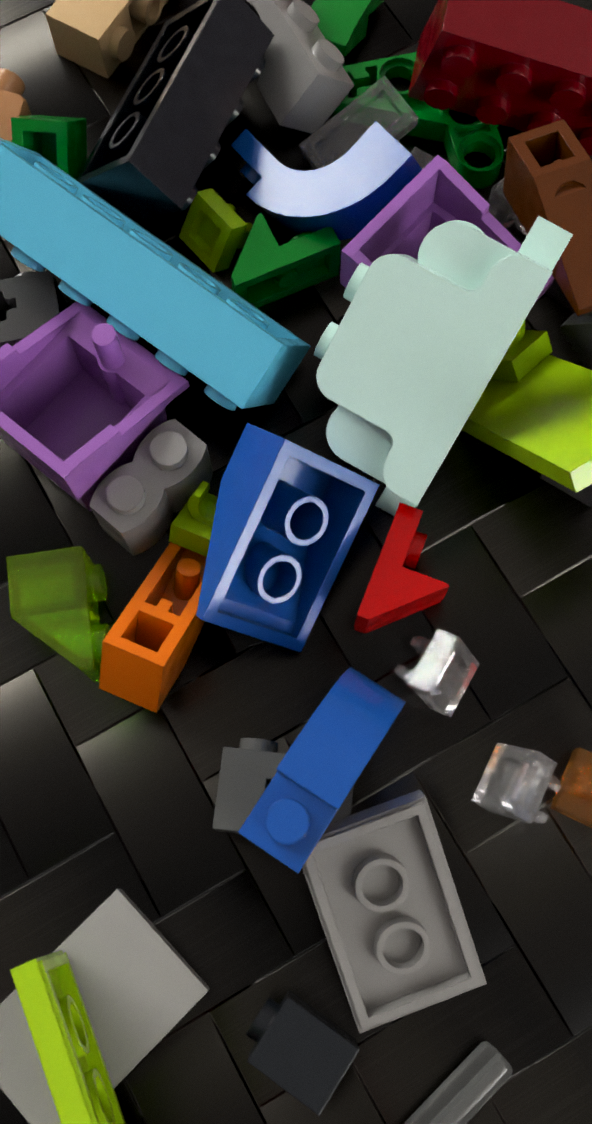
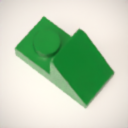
M258 213L231 275L232 289L246 301L259 308L339 275L341 243L333 228L325 227L315 232L300 233L294 236L288 243L279 246L263 214Z

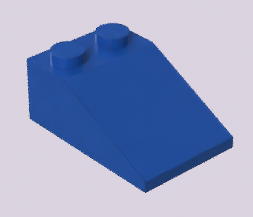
M247 423L220 482L196 616L202 621L301 653L380 484L289 440Z

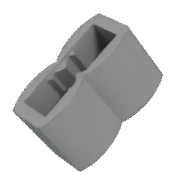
M176 419L168 420L154 428L138 446L133 462L124 464L112 471L96 488L89 506L102 529L133 556L155 545L168 530L173 514L182 510L202 481L210 483L213 470L207 444Z

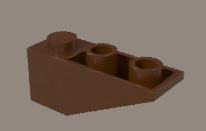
M563 119L508 137L503 194L527 233H529L539 215L573 234L552 270V275L577 316L592 311V161Z

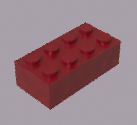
M438 0L419 38L408 97L424 101L435 109L454 110L477 117L479 121L485 124H500L523 132L564 119L587 154L592 155V11L561 0Z

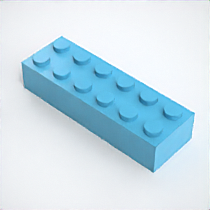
M0 138V236L14 245L10 252L14 258L38 272H44L46 268L61 279L58 288L64 294L85 306H91L92 303H95L110 315L106 322L112 325L117 332L134 341H138L141 336L158 349L155 358L160 363L183 376H186L188 372L194 374L207 384L204 393L222 407L235 411L237 406L241 409L274 404L311 346L42 155Z

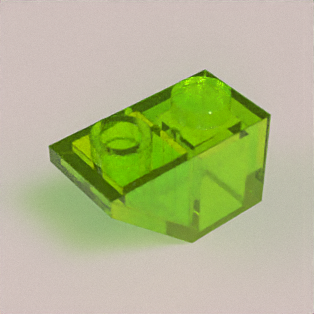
M82 546L6 557L11 618L29 634L93 682L99 681L102 641L110 631L109 625L107 623L100 624L98 601H105L107 599L106 580L102 565H94Z

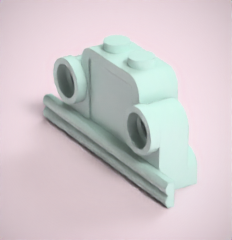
M538 215L519 251L516 252L487 236L476 225L462 220H453L440 224L425 236L419 248L418 260L406 254H386L377 258L370 266L362 262L358 265L343 295V298L351 303L340 325L331 321L326 327L315 348L314 356L322 359L316 373L318 387L326 398L338 404L327 423L326 437L328 444L340 459L386 484L375 506L393 516L396 514L399 503L414 508L418 506L550 278L552 270L573 236L572 233Z

